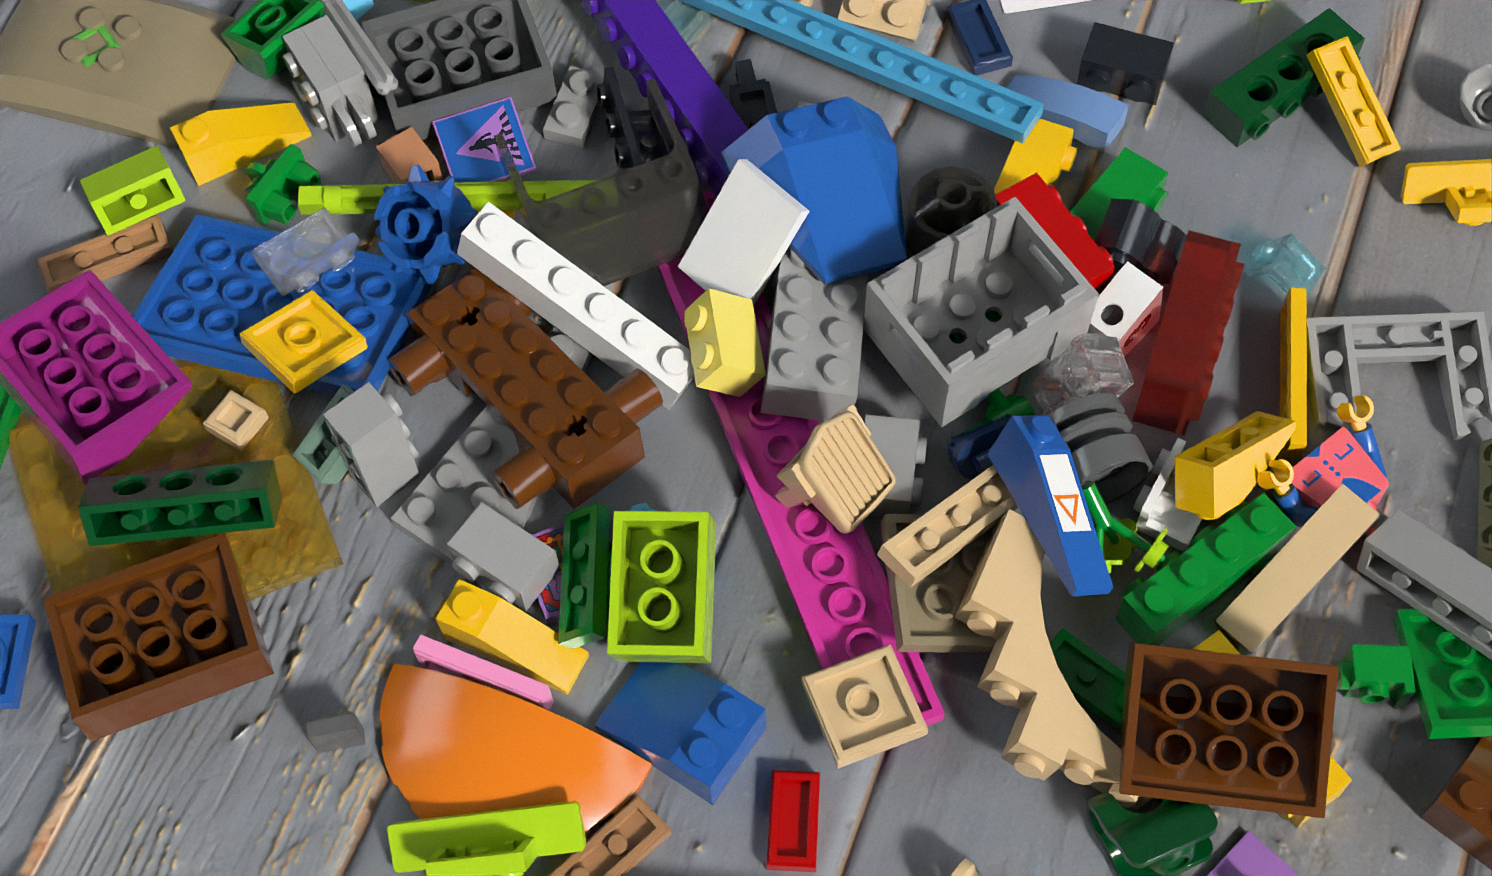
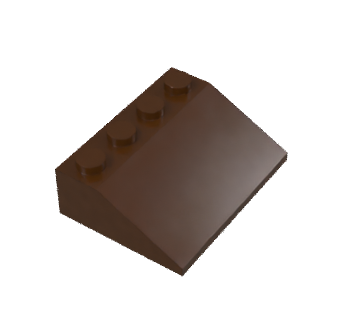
M226 533L43 598L71 718L91 742L274 674L261 628Z
M1129 642L1123 696L1119 793L1325 818L1339 666Z

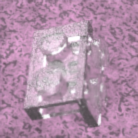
M323 208L254 248L252 256L281 295L285 296L295 289L298 293L306 291L319 280L320 277L318 275L330 268L333 271H338L347 266L355 258L354 252L359 238L355 232L346 235L329 211Z

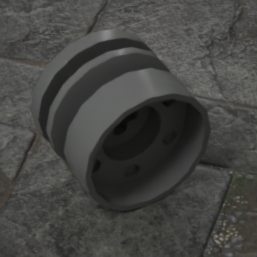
M1100 393L1073 400L1049 414V417L1070 449L1081 485L1093 481L1104 503L1108 504L1141 485L1151 474L1153 465L1137 435L1130 434L1133 425L1127 415L1124 414L1125 409L1119 398L1114 394Z

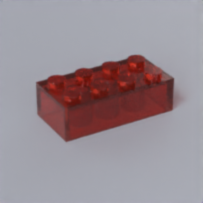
M1188 230L1132 421L1180 435H1185L1190 420L1199 422L1213 381L1214 374L1212 373L1214 366L1218 361L1223 345V333L1232 312L1235 290L1238 288L1245 264L1236 261L1241 244Z

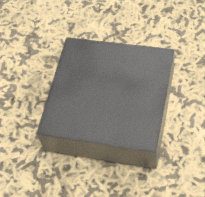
M353 712L312 719L307 722L308 738L318 753L366 744L364 728Z

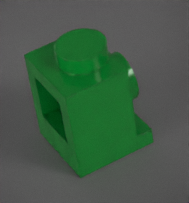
M1352 644L1343 659L1336 663V666H1339L1337 689L1343 690L1344 697L1360 698L1361 702L1367 704H1379L1392 699L1393 708H1403L1415 693L1411 646Z

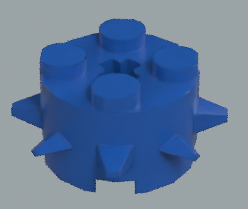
M420 165L412 166L407 183L393 187L385 186L383 188L385 194L380 198L374 220H380V225L375 229L376 235L382 237L383 240L377 241L379 248L387 259L395 264V272L400 273L403 269L407 268L419 269L428 285L436 284L441 267L456 263L463 265L465 263V260L457 254L461 233L478 214L477 210L471 207L469 200L463 192L453 185L455 179L451 175L444 181H429Z

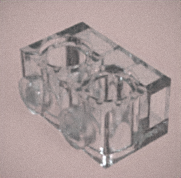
M1086 333L1074 338L1070 342V346L1059 357L1048 363L1045 370L1031 385L1042 415H1049L1067 403L1088 395L1109 393L1119 397L1134 384L1117 337L1096 336L1093 333Z

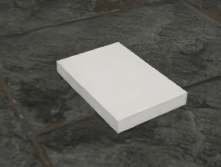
M739 159L678 267L705 291L710 288L751 299L754 306L808 215L809 210L750 161Z

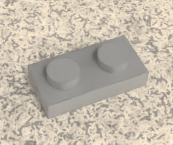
M573 66L569 67L543 127L544 139L579 148L584 147L600 109L597 101V84H603V73Z

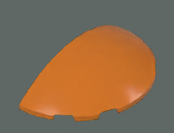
M394 663L382 695L379 721L381 722V751L385 766L393 784L398 787L403 797L410 804V809L419 819L578 801L581 806L585 837H587L591 828L605 820L610 814H617L634 798L652 768L650 762L569 719L515 696L460 677Z

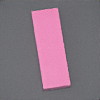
M421 634L413 647L421 668L460 677L496 689L549 711L554 703L549 685Z

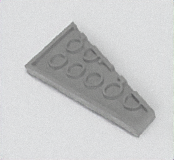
M554 327L547 336L586 373L593 354L557 327ZM488 405L390 518L394 527L451 565L454 561L447 543L481 502L523 529L526 520L530 519L538 498L537 495L521 508L515 509L502 495V492L494 482L491 472L518 454L519 448L514 432ZM478 578L475 579L476 582L488 589L490 587Z

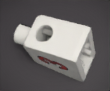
M1127 261L1099 295L1086 339L1081 341L1071 353L1075 361L1087 370H1092L1102 358H1105L1111 364H1118L1159 321L1163 286Z

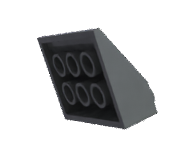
M436 0L361 22L364 33L398 81L397 88L390 90L385 95L397 134L413 127L423 140L437 135L432 121L510 96L517 112L555 101L557 97L553 70L526 0Z

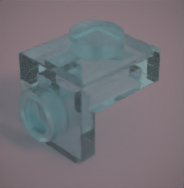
M1290 233L1274 240L1268 238L1262 241L1252 252L1254 259L1245 273L1250 278L1267 274L1286 294L1291 287L1305 288L1308 297L1326 268Z

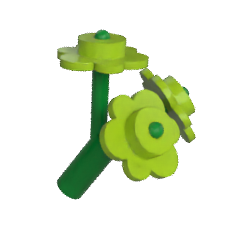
M1093 481L1081 485L1109 573H1111L1112 565L1127 563L1133 555L1132 550L1137 548L1144 551L1145 554L1135 566L1134 570L1136 572H1139L1144 564L1153 569L1157 562L1165 560L1164 553L1169 546L1162 540L1168 532L1167 528L1164 527L1153 543L1150 544L1136 534L1137 525L1132 519L1125 518L1117 521L1111 516Z

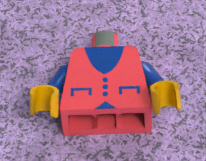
M1364 395L1354 396L1353 399L1357 408L1356 414L1351 403H1341L1338 406L1337 415L1340 420L1352 425L1349 430L1343 426L1294 467L1286 460L1269 461V467L1272 468L1274 474L1271 471L1259 473L1257 477L1258 484L1265 489L1274 488V499L1283 513L1297 527L1302 528L1342 484L1380 514L1377 520L1364 532L1367 536L1371 535L1389 518L1376 506L1387 490L1389 483L1386 479V471L1372 425L1365 423L1374 413L1373 402L1369 397Z

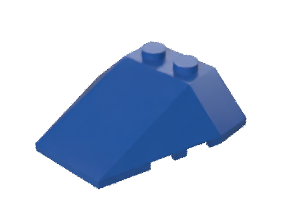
M848 96L766 115L721 152V159L728 175H730L739 159H747L809 210L789 248L824 285L898 266L907 260L897 149L880 114Z

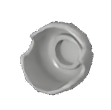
M1484 64L1469 71L1460 84L1459 108L1464 119L1471 125L1488 131H1492V64Z

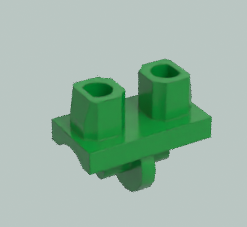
M290 144L277 160L270 158L265 166L257 162H251L245 169L246 174L252 180L245 188L249 193L245 199L255 212V221L265 227L270 220L288 225L298 209L295 199L290 197L296 189L299 190V186H319L321 184L318 170L305 161L301 149L293 144Z

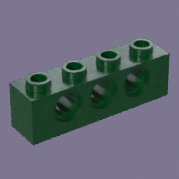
M1328 8L1209 92L1203 117L1236 147H1239L1250 138L1256 140L1268 130L1271 123L1280 117L1284 119L1289 117L1309 96L1317 97L1323 92L1307 54L1348 36L1360 61L1361 58L1358 55L1365 38L1333 10Z
M274 460L89 478L78 505V510L88 545L99 546L275 528L282 495Z

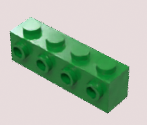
M1265 493L1261 494L1251 503L1245 499L1243 503L1234 507L1226 514L1225 518L1227 521L1215 529L1212 525H1209L1201 530L1191 541L1192 547L1180 555L1178 551H1174L1165 557V560L1156 567L1158 572L1145 581L1142 577H1139L1130 583L1121 593L1123 600L1116 616V621L1136 643L1161 644L1274 558L1289 542L1296 525Z

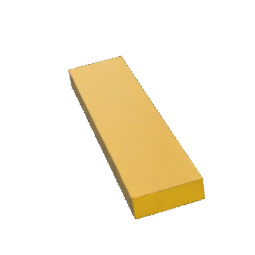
M1294 287L1288 290L1280 309L1279 417L1295 420L1296 430L1279 452V460H1286L1291 465L1298 464L1307 445V293L1305 288Z

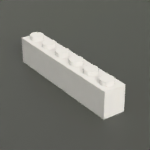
M490 202L483 207L461 233L457 251L460 257L623 377L637 368L644 371L657 386L663 399L662 405L668 410L671 409L695 377L691 364V352L688 348Z

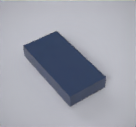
M970 0L947 6V19L973 75L977 76L1012 66L1013 56L986 0Z

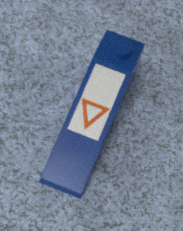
M1049 415L1011 416L987 455L1070 595L1109 594L1113 589V584L1069 447Z

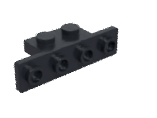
M613 67L604 68L603 84H597L598 106L600 109H606V132L609 139H615L614 154L616 166L618 169H624V192L626 199L633 200L637 215H643L647 213L650 191L649 183L677 181L679 168L666 127L659 121L656 110L627 112Z

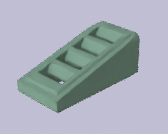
M342 384L292 454L320 483L338 485L348 470L337 445L330 440L332 434L323 416L325 412L354 393L348 385ZM325 449L330 452L328 457L323 454Z

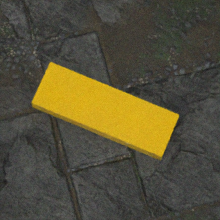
M1348 36L1307 54L1359 167H1363L1400 150V145Z

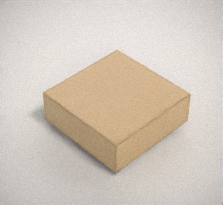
M230 390L202 424L206 431L242 451L268 420L269 416L266 410Z

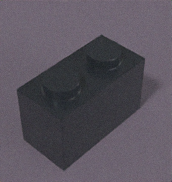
M1094 22L1081 59L1077 85L1088 87L1098 92L1103 91L1126 97L1135 102L1156 105L1167 73L1174 42Z

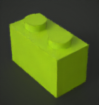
M158 145L80 180L87 198L107 236L186 201Z

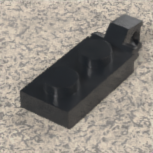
M751 59L735 62L737 84L729 85V98L731 106L749 130L766 115L778 112L770 82L766 81V79L756 80Z

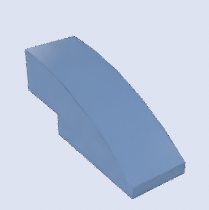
M1016 75L1007 87L1012 91L1042 102L1043 114L1040 119L1074 129V139L1103 154L1125 124L1128 104L1081 85L1058 79Z

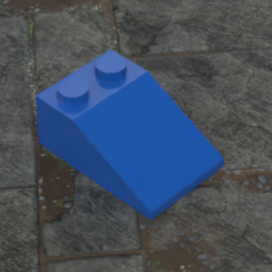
M641 662L594 726L618 744L650 762L652 766L713 805L765 731L766 712L765 708L729 685L682 664Z

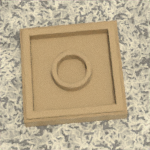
M891 644L801 677V683L837 769L928 735V727Z

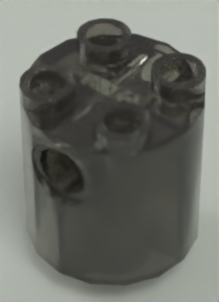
M951 166L934 169L917 181L911 190L908 205L906 230L907 260L997 207L994 190L984 177L969 169Z

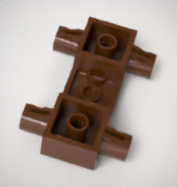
M473 268L407 313L415 341L388 359L390 370L398 383L410 396L422 391L424 387L432 382H438L449 377L467 397L476 392L514 432L519 453L491 473L502 495L515 509L521 508L534 497L543 494L551 488H554L575 509L645 458L640 428L636 423L663 404L661 393L652 379L638 368L603 392L528 317L534 310L500 285H496L477 268Z

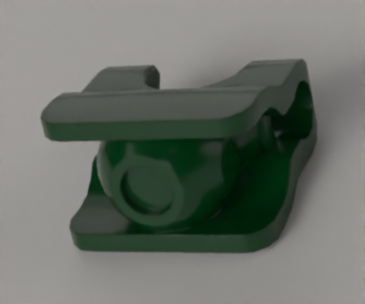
M1107 792L1099 793L1087 799L1086 804L1089 823L1105 849L1118 876H1176L1209 860L1213 853V845L1209 837L1215 834L1218 825L1216 815L1208 804L1157 798L1160 803L1158 808L1152 812L1140 814L1124 809L1114 796Z

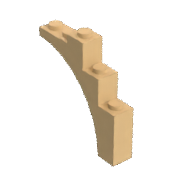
M1009 509L992 529L954 617L967 624L973 632L996 639L977 687L990 693V696L996 702L1020 709L1001 759L1014 765V768L1020 774L1029 778H1039L1043 781L1059 769L1064 772V775L1069 780L1082 785H1090L1101 792L1110 793L1122 807L1137 810L1152 798L1119 793L1121 749L1099 730L1075 699L1057 666L1045 631L1040 597L1042 561L1045 551L1025 517Z

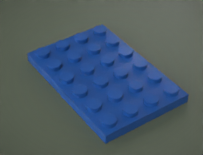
M196 214L132 317L169 357L282 383L242 344L240 333L313 290L366 338L367 349L308 385L305 389L335 395L342 384L348 385L355 392L370 382L378 392L390 369L388 359L399 352L411 328L407 313L425 301L433 284L428 285L419 269L407 268L403 269L400 273L395 272V264L389 261L386 256Z

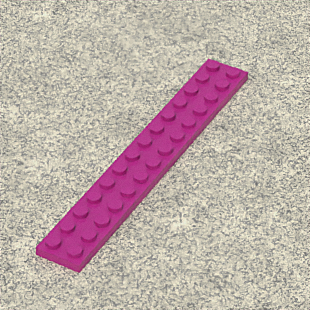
M711 190L648 210L646 214L638 215L639 225L688 345L689 340L684 323V310L697 300L705 290L684 273L678 265L716 200V196ZM761 292L753 308L764 367H766L771 311ZM764 377L740 397L707 389L820 669H825L891 644L926 725L929 726L943 721L945 713L919 653L897 652L889 584L863 524L861 523L850 533H841L812 503L806 506L802 502L787 509L775 497L785 485L776 475L807 444L812 431L819 425L818 420L761 413Z

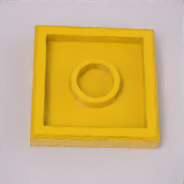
M313 290L240 333L242 344L294 394L367 349L366 338Z

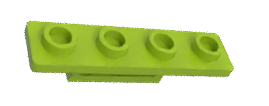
M578 801L391 823L387 828L394 871L402 873L426 870L427 876H523L524 872L527 871L533 861L539 856L581 852L587 845L581 806Z

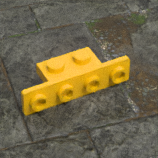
M1492 159L1408 163L1405 167L1400 198L1406 205L1445 203L1458 224L1463 223L1465 225L1477 226L1484 222H1492Z

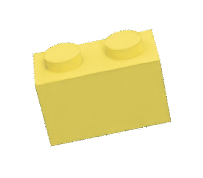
M709 288L684 310V323L687 328L696 387L740 397L766 376L751 299Z

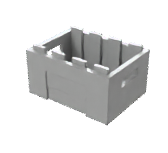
M1013 197L867 283L863 329L942 428L976 407L979 399L1042 360L1046 358L1052 360L1085 340L1099 294L1019 200ZM989 311H995L1002 318L997 322H991L985 317V314ZM957 332L963 334L966 340L963 343L956 344L949 339V336Z

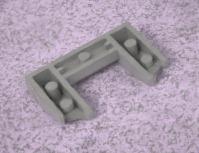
M1484 311L1307 318V389L1317 427L1323 428L1325 423L1339 428L1344 426L1347 430L1352 427L1351 423L1340 420L1337 415V408L1341 403H1351L1356 414L1357 408L1353 398L1354 396L1361 395L1357 364L1435 361L1441 393L1454 440L1463 439L1468 436L1471 431L1467 425L1484 416L1492 422V359Z

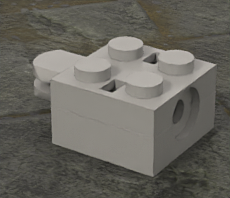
M325 15L282 36L288 53L282 55L283 60L293 78L297 77V79L292 80L293 87L303 103L309 101L311 106H313L310 108V112L318 128L321 131L328 129L336 142L347 137L353 147L362 144L358 133L360 130L368 140L376 137L377 134L373 124L380 120L365 72L329 17Z

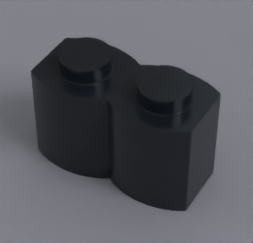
M1111 199L1095 243L1098 247L1102 246L1109 252L1116 269H1121L1128 261L1158 284L1170 285L1188 237L1177 226L1161 219L1159 214L1137 200Z

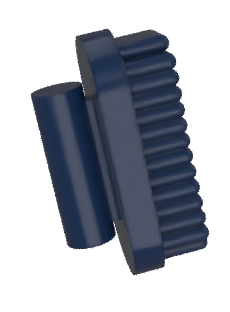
M1010 414L1001 416V419L996 418V422L990 420L989 423H985V426L981 425L980 428L977 427L971 431H966V433H961V435H956V437H951V444H947L949 460L955 470L964 478L974 479L993 465L987 454L1011 418Z

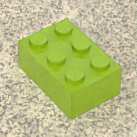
M614 511L607 655L617 662L711 663L716 522L709 512Z

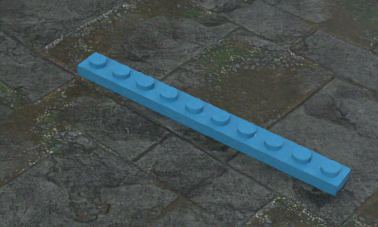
M680 0L1022 144L1043 114L1042 102L793 0Z

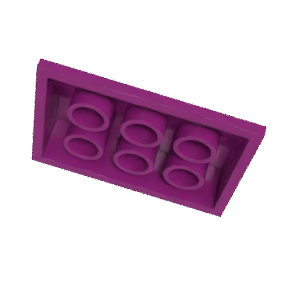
M91 270L86 271L0 323V385L85 485L88 483L89 478L99 477L125 460L192 388L191 381Z

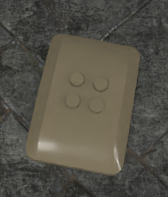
M21 0L0 36V106L167 147L179 148L170 127L211 111L237 60V56L220 34L237 19L177 0ZM104 25L121 48L110 47L104 49L99 54L98 61L85 68L81 62L82 58L85 55L90 56L108 46V43L99 32L84 40L71 38L85 30H94Z

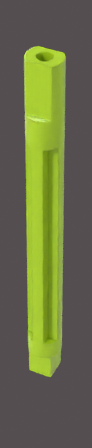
M618 179L465 182L453 184L463 192L469 200L471 207L477 211H481L488 202L501 211L618 208ZM402 184L299 186L298 206L301 215L375 214L379 200L385 194L383 188L385 186L393 187Z

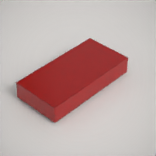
M772 770L767 870L816 872L820 772Z

